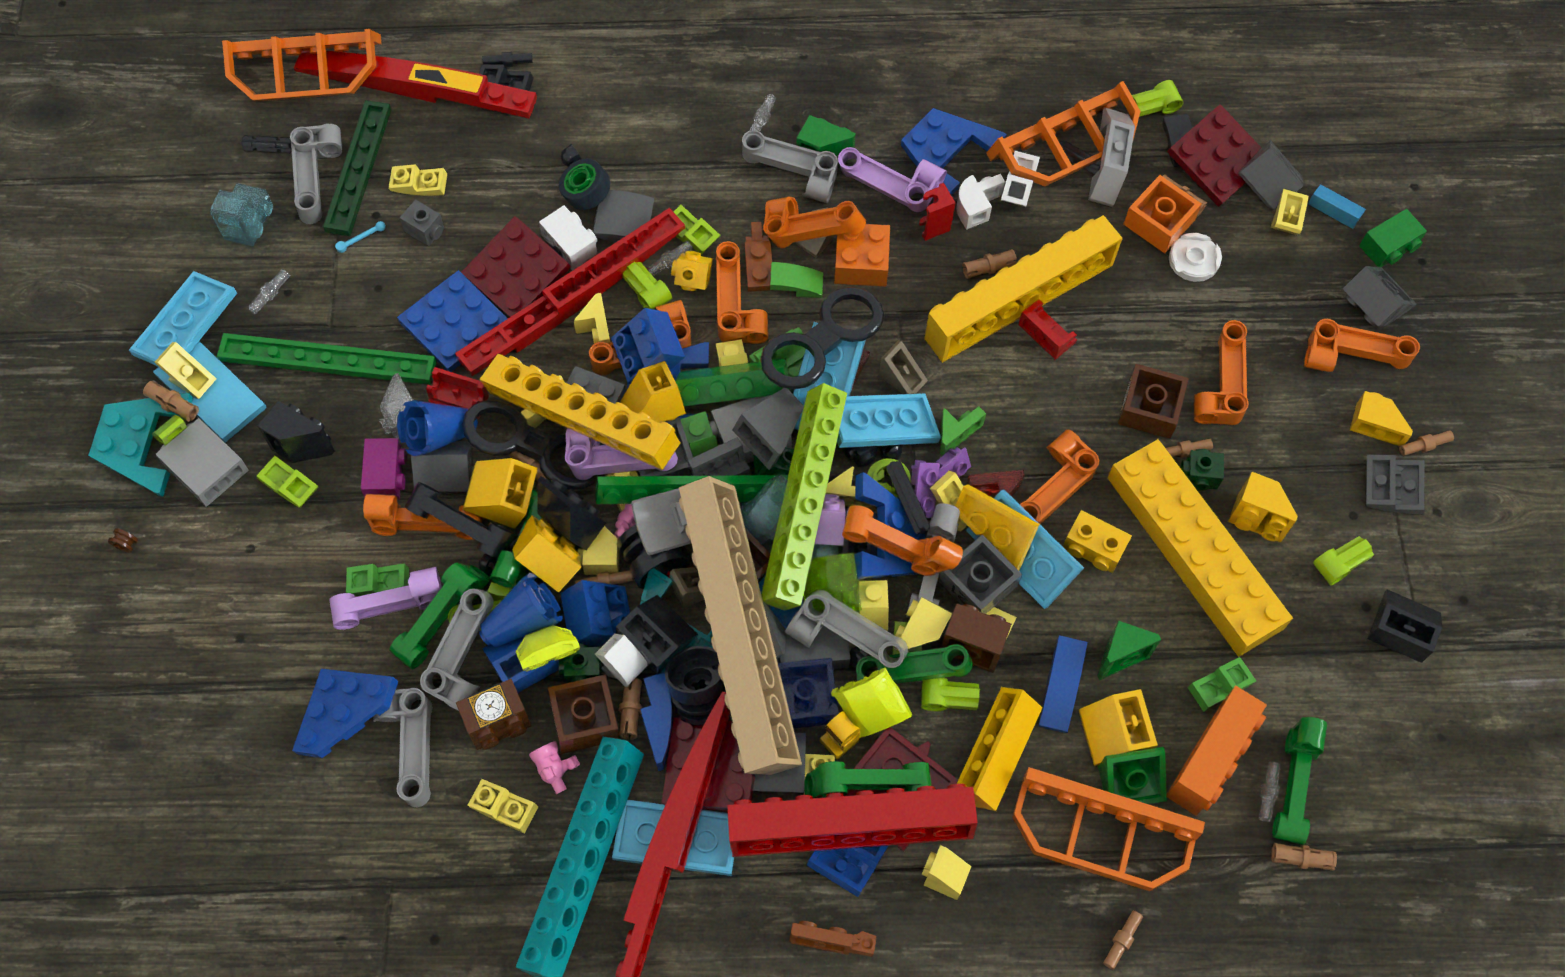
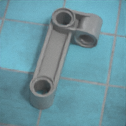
M334 124L297 127L290 133L295 192L294 202L300 220L306 224L317 223L322 218L318 158H335L342 153L341 130Z
M755 130L748 131L743 135L742 155L747 162L754 164L760 162L808 176L809 181L803 197L824 203L829 202L837 177L838 159L834 153L830 151L818 152L765 137L761 132Z
M937 504L933 517H931L930 529L927 532L926 539L941 536L954 543L959 525L960 510L950 504ZM939 573L933 576L924 575L920 593H912L909 607L913 600L919 602L921 597L939 605L940 600L933 598Z
M469 589L463 593L460 604L438 648L420 678V685L425 692L444 701V703L458 710L456 702L478 693L480 686L473 685L460 678L461 676L457 673L481 628L480 624L493 608V598L490 593L484 590ZM476 595H479L482 599V605L478 610H475L472 606V600ZM436 673L442 677V683L439 688H436L432 682L433 676Z
M817 590L807 597L785 630L786 634L810 648L816 635L824 625L878 659L888 668L899 666L908 653V646L902 638L894 636L838 601L829 592L824 590ZM813 599L822 600L825 610L822 612L815 610L812 605ZM886 647H897L900 657H890L886 652Z
M418 688L395 690L390 709L380 716L378 714L374 715L373 721H400L399 782L396 788L397 794L408 805L418 808L425 805L431 795L429 788L430 721L433 707L428 697ZM421 700L420 706L417 709L411 710L413 702ZM419 785L417 794L409 797V790L413 786Z

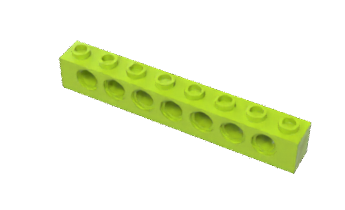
M825 383L807 391L761 594L763 602L767 605L784 611L801 606L847 397V392Z

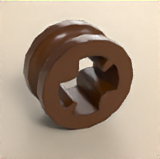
M115 528L113 531L114 537L109 538L108 543L121 551L131 553L133 550L131 546L136 544L138 539L124 530Z

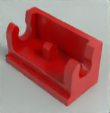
M944 182L939 184V187L929 190L923 195V200L934 197L933 203L926 207L927 216L922 217L919 221L920 226L926 224L925 231L922 233L925 241L951 230L955 201Z
M1037 300L1030 307L1022 311L1018 325L1056 360L1076 343L1077 339L1075 337L1077 334L1074 331L1068 334L1043 310V302Z
M434 367L432 371V386L427 385L426 388L429 397L428 402L470 409L474 404L486 401L489 398L488 390L481 381Z

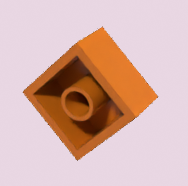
M1159 175L1129 207L1123 225L1163 253H1166L1172 244L1195 221L1202 203Z
M866 224L863 231L859 234H837L834 284L886 287L889 268L890 225Z

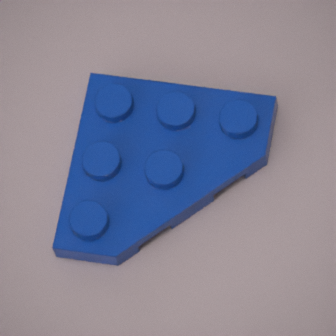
M321 669L292 751L303 756L325 757L332 751L331 747L340 740H348L365 727L364 723L376 714L380 716L390 709L398 680L390 676Z

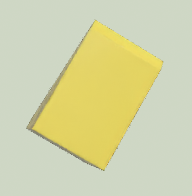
M1283 189L1270 228L1294 235L1300 234L1309 196Z

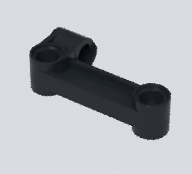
M421 482L417 483L405 505L407 510L426 519L431 514L479 541L477 548L498 559L501 551L512 552L518 539V534L498 523L490 522L488 526L439 500L438 498L441 493L436 489Z

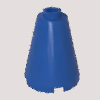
M413 400L405 402L403 406H406L404 411H399L397 418L399 439L401 443L406 442L409 448L406 451L412 456L425 455L465 438L462 422L465 413L469 410L468 408ZM477 419L474 421L475 430L478 424Z
M528 573L480 624L481 630L479 634L487 645L492 644L494 647H499L561 622L563 616H557V612L561 610L557 600L544 582L538 585L534 581L537 578L535 574Z

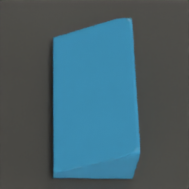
M1321 184L1308 202V205L1352 229L1366 210Z

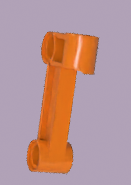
M784 197L766 202L763 230L778 248H786L793 242L842 233L849 235L859 234L865 228L866 219L851 201L841 202L837 207L799 214L796 199L794 197Z
M722 242L716 250L718 336L722 342L742 339L743 343H764L768 340V314L761 309L741 310L740 250L733 242ZM731 325L734 326V328L727 329L725 328V326Z
M682 300L655 307L656 310L668 312L676 335L684 336L678 339L682 349L690 347L691 331ZM597 342L590 347L591 368L596 374L601 376L608 375L613 370L622 368L613 342ZM600 357H607V359L603 361L597 360Z
M1322 319L1316 324L1309 336L1304 367L1333 372L1338 353L1390 363L1397 369H1404L1411 364L1419 353L1420 344L1411 336L1396 337L1339 325L1331 319Z
M1231 320L1223 326L1218 340L1220 392H1200L1194 394V421L1197 423L1236 425L1241 422L1248 408L1247 328L1240 321ZM1228 335H1232L1237 339H1232ZM1229 406H1234L1239 411H1234L1230 409Z
M1066 429L1046 447L1054 459L1063 467L1033 495L1020 504L1039 524L1044 522L1086 482L1090 481L1099 465V457L1096 452L1091 450L1071 430ZM1079 463H1086L1090 468H1083Z
M366 494L363 505L364 518L367 519L371 531L378 535L392 536L397 534V530L455 533L461 539L475 540L431 514L426 519L406 508H400L396 495ZM464 505L459 507V511L482 523L483 517L464 511Z
M856 505L848 508L842 536L845 539L856 543L868 542L912 563L911 569L915 573L933 576L936 573L954 569L962 559V547L941 536L917 540L874 519V513L869 508Z

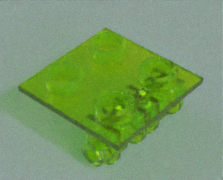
M854 553L811 558L804 590V601L813 592L824 590L854 611L862 610ZM813 599L812 605L814 609L819 612L824 611L825 605L823 601Z

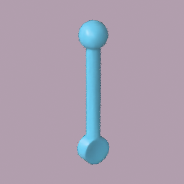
M379 221L375 227L346 242H337L335 247L338 252L343 253L349 245L376 231L381 232L385 230L386 225L384 222Z

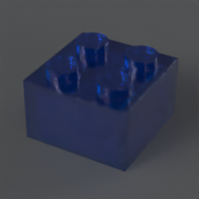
M832 658L778 663L793 728L827 725L839 714L837 699L831 695L832 689H835Z

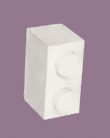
M565 205L539 221L543 238L551 247L556 246L561 251L563 259L570 264L572 270L597 254V238L590 229L586 230L582 226L579 216L574 211L570 212Z

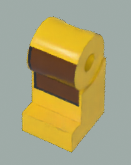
M842 711L825 726L826 733L820 738V742L832 755H835V759L838 760L859 742L860 729Z

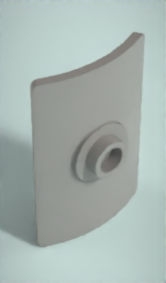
M679 488L637 499L631 503L636 527L648 555L691 544V540L688 538L685 530L687 525L685 513L679 504V498L681 497Z

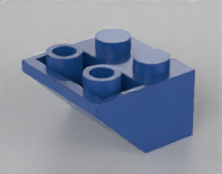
M644 308L611 337L628 383L633 381L639 369L665 361L669 370H671L685 358L668 312Z
M581 580L560 593L566 628L571 630L579 644H585L589 647H602L616 634V626L630 613L625 586Z
M524 637L499 647H494L491 644L482 648L501 682L512 678L517 693L559 670V660L548 661V664L534 670L523 671L516 655V650Z

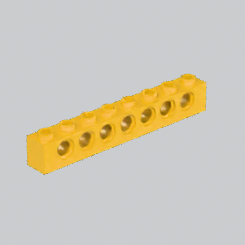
M497 354L480 378V381L490 394L661 470L664 469L680 445L674 427L667 422L661 421L658 423L653 421L650 416L641 411L638 413L632 412L620 402L614 404L599 393H588L576 383L572 385L565 383L559 376L544 374L542 370L534 365L529 367L523 365L520 360L513 356L507 358Z

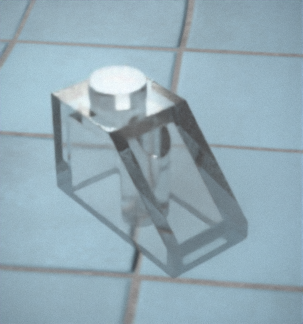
M399 373L394 374L380 405L383 418L379 420L386 435L392 433L393 437L398 439L397 418L399 411H404L406 406H403L405 402L413 401Z

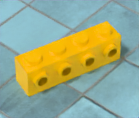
M1001 687L958 779L957 784H965L966 787L974 788L975 805L978 808L997 810L1042 710V707L1022 689Z

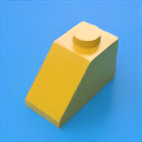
M1365 391L1357 402L1350 431L1397 446L1406 444L1412 436V429L1392 399L1383 397L1379 393Z

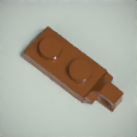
M751 222V236L745 237L748 292L770 291L771 242L768 236H762L761 222Z
M799 921V924H792L789 942L791 944L846 955L854 953L872 957L876 945V936L864 931L852 935L847 934V930L843 928L830 927L827 930L817 928V924L813 922Z

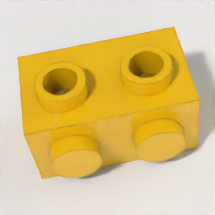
M1081 510L1063 547L1072 556L1084 558L1092 562L1097 569L1102 571L1108 570L1113 573L1132 535Z

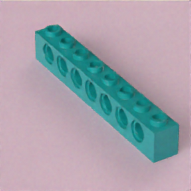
M602 737L516 964V968L533 977H563L644 756L640 750L626 740Z

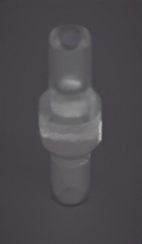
M767 94L761 108H758L753 116L754 122L749 131L755 130L760 132L762 126L767 124L771 116L770 110L776 100L774 95Z
M685 241L674 250H667L660 255V259L646 269L654 276L666 267L668 269L671 268L674 260H677L682 253L691 251L693 248L688 241Z
M281 269L270 283L266 282L259 290L260 294L247 308L253 314H257L268 300L272 301L279 293L278 289L290 277V274L286 270Z
M1269 762L1266 782L1261 786L1260 797L1262 798L1259 820L1264 822H1271L1274 801H1277L1280 787L1277 784L1281 765L1276 762Z

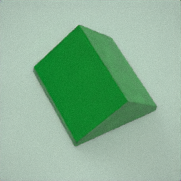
M1118 621L1107 641L1097 674L1099 680L1150 658L1161 641L1159 634Z
M1164 747L1108 755L1104 757L1098 766L1104 791L1146 804L1167 801Z

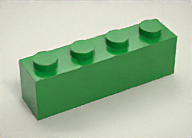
M786 358L772 360L773 366L777 371L789 376ZM761 361L681 371L675 380L683 406L770 396L783 389V387H779L767 378L762 371Z

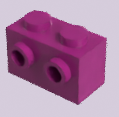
M398 438L365 439L361 491L364 497L366 494L396 495L397 500H400V490L405 489V475L402 473V465L407 463L406 448H402Z

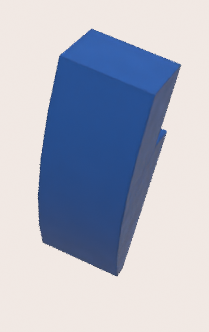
M1059 635L1055 643L1038 727L1063 733L1068 732L1088 642Z
M665 672L643 678L651 706L640 709L658 771L665 768L673 727L672 700Z

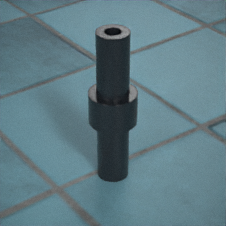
M512 51L502 52V55L482 56V63L485 65L513 67V64L533 63L532 53L512 54Z

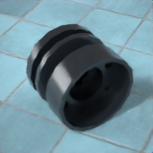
M636 524L626 530L617 541V546L623 554L625 562L631 564L629 567L638 588L641 589L645 588L648 572L653 568L666 575L673 569L688 568L691 563L684 546L648 555L640 539Z
M706 646L686 648L675 654L667 663L665 669V678L675 712L682 721L691 725L703 726L722 691L726 692L724 681H722L718 673L719 660L717 652L713 648Z

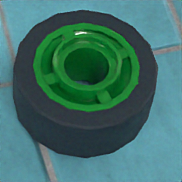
M587 158L572 163L564 170L560 177L559 190L573 208L587 210L597 206L605 199L610 190L611 182L609 175L597 161Z

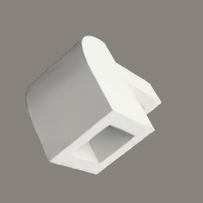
M1018 151L1014 152V158L1018 165L1033 171L1037 170L1040 157ZM1009 171L1001 201L1026 207L1033 180L1012 175Z
M1001 174L985 177L980 182H977L975 177L971 175L961 184L956 210L966 230L989 221L992 209L989 201L1003 194L1005 180Z
M614 634L595 653L604 664L601 669L608 677L618 679L625 687H628L648 666L639 650L625 635Z

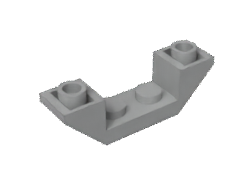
M1109 108L1103 109L1100 132L1106 135L1100 170L1092 177L1089 201L1113 207L1128 173L1135 125L1129 114Z

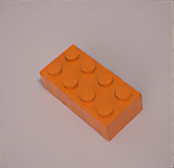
M1235 685L1212 717L1167 792V798L1195 816L1202 809L1208 811L1223 792L1222 786L1226 780H1229L1238 766L1236 762L1249 748L1252 742L1251 737L1255 731L1259 730L1266 719V716L1262 713L1267 704Z

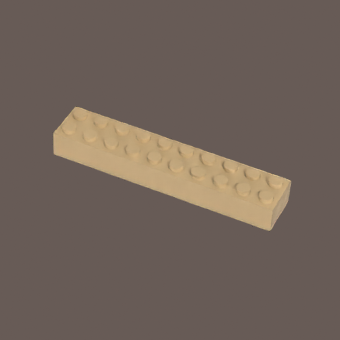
M710 476L679 487L681 496L679 504L685 513L687 522L685 530L692 543V560L699 573L700 580L698 581V586L705 599V617L711 625L713 634L711 643L713 649L717 652L719 660L718 673L722 681H724L726 690L725 703L731 712L733 720L731 729L734 737L737 739L740 751L738 753L739 763L745 773L772 775L801 766L802 762L735 486Z

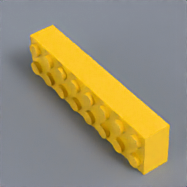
M1104 215L1096 220H1088L1078 230L1074 232L1068 231L1060 240L1053 244H1045L1037 253L1022 257L1012 267L1002 268L994 277L988 280L983 279L971 290L959 292L946 304H938L933 307L929 312L924 339L943 363L1020 319L1022 311L1030 307L1037 300H1041L1044 305L1113 266L1122 237Z
M1159 439L1113 464L1108 480L1238 657L1287 627L1293 617Z

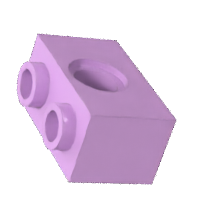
M825 494L815 544L843 546L844 537L842 532L845 524L844 499H839L838 495Z

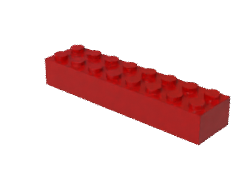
M951 784L947 786V789L922 786L917 788V791L905 792L902 788H893L881 794H874V791L864 790L857 792L855 796H844L843 793H830L825 798L814 799L811 795H800L795 797V800L783 801L780 797H771L761 803H752L751 800L744 799L735 801L734 805H727L729 842L733 857L974 839L978 823L974 788L966 787L965 784Z

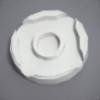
M1186 233L1172 244L1168 258L1171 268L1177 275L1185 280L1197 282L1205 281L1214 276L1220 267L1222 254L1217 243L1215 245L1207 235Z

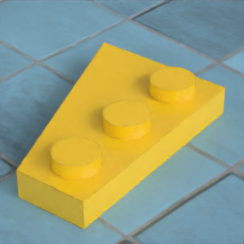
M969 484L963 486L955 505L960 510L959 517L976 535L981 536L983 534L1019 571L1040 524Z

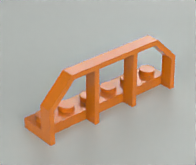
M364 29L365 32L327 35L315 33V36L290 38L274 36L271 39L240 42L224 40L222 45L225 76L254 101L354 94L376 68L375 45H382L381 34L371 29ZM349 47H358L359 50H366L367 64L347 88L329 89L326 49H334L335 52L350 51ZM310 50L311 54H317L320 90L285 92L282 53L285 52L287 56L301 55V51ZM261 54L263 58H273L276 93L256 94L236 77L233 55H236L237 59L240 60L253 59V55Z
M1122 81L1115 88L1085 102L1080 100L1074 107L1048 119L1043 117L1037 124L1009 137L1003 138L1002 136L998 138L986 154L991 162L998 158L1001 161L1004 160L1012 175L1033 180L1034 183L1047 186L1102 159L1105 139L1093 119L1097 116L1098 112L1104 108L1113 110L1117 107L1116 102L1121 99L1135 125V135L1141 111L1124 81ZM1081 120L1099 153L1072 165L1055 135L1061 129L1063 132L1072 129L1077 125L1076 122ZM1042 139L1047 142L1062 170L1047 176L1018 165L1014 158V151L1020 148L1022 151L1027 150L1035 145V141Z
M1030 767L1022 779L1012 816L1034 855L1147 891H1152L1189 870L1195 841L1203 834L1205 822ZM1027 788L1029 792L1036 795L1044 796L1049 794L1056 796L1057 800L1064 804L1074 805L1078 803L1065 854L1039 846L1021 814ZM1085 806L1090 812L1097 814L1107 812L1116 815L1115 818L1117 820L1129 823L1117 871L1072 857ZM1137 822L1145 824V828L1154 832L1168 831L1174 833L1175 838L1187 841L1180 867L1152 882L1125 874Z

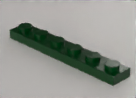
M369 100L364 102L323 226L326 233L351 236L391 113V107L388 103Z

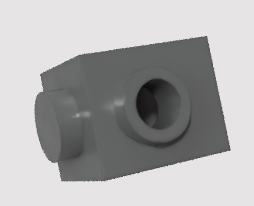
M416 199L400 216L404 232L427 246H430L443 233L444 225L441 215Z

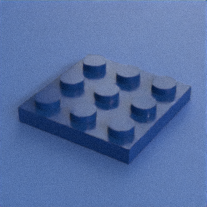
M459 270L397 317L398 322L431 356H435L436 361L446 371L450 372L461 365L456 358V352L508 319Z

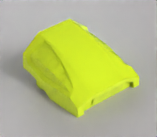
M552 625L525 635L516 650V655L523 671L527 672L548 664V661H556L576 653L577 650H580V646L571 630Z
M886 667L872 672L869 677L865 676L857 682H848L841 686L840 689L838 687L832 689L831 695L836 698L849 720L860 729L859 738L875 734L912 717V713L900 689L892 680Z

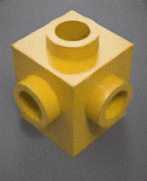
M696 251L682 253L672 264L671 275L675 276L674 285H680L681 289L687 291L705 290L710 283L713 258L702 257L701 253Z

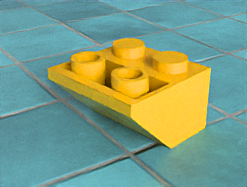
M665 361L639 369L621 399V403L627 406L630 411L635 413L641 411L658 423L661 421H672L678 416L686 414L678 386Z
M513 458L476 461L463 510L515 529L527 513L538 468Z
M1251 472L1238 493L1228 522L1235 524L1241 530H1250L1258 533L1266 540L1281 543L1296 522L1298 516L1278 481Z
M532 515L512 549L514 558L557 592H560L581 568L578 559L579 554L575 550L576 545L564 535L560 537L553 532L554 527L545 519L541 518L539 521Z
M1141 689L1114 694L1079 709L1094 766L1100 765L1104 757L1108 755L1152 749L1158 746Z

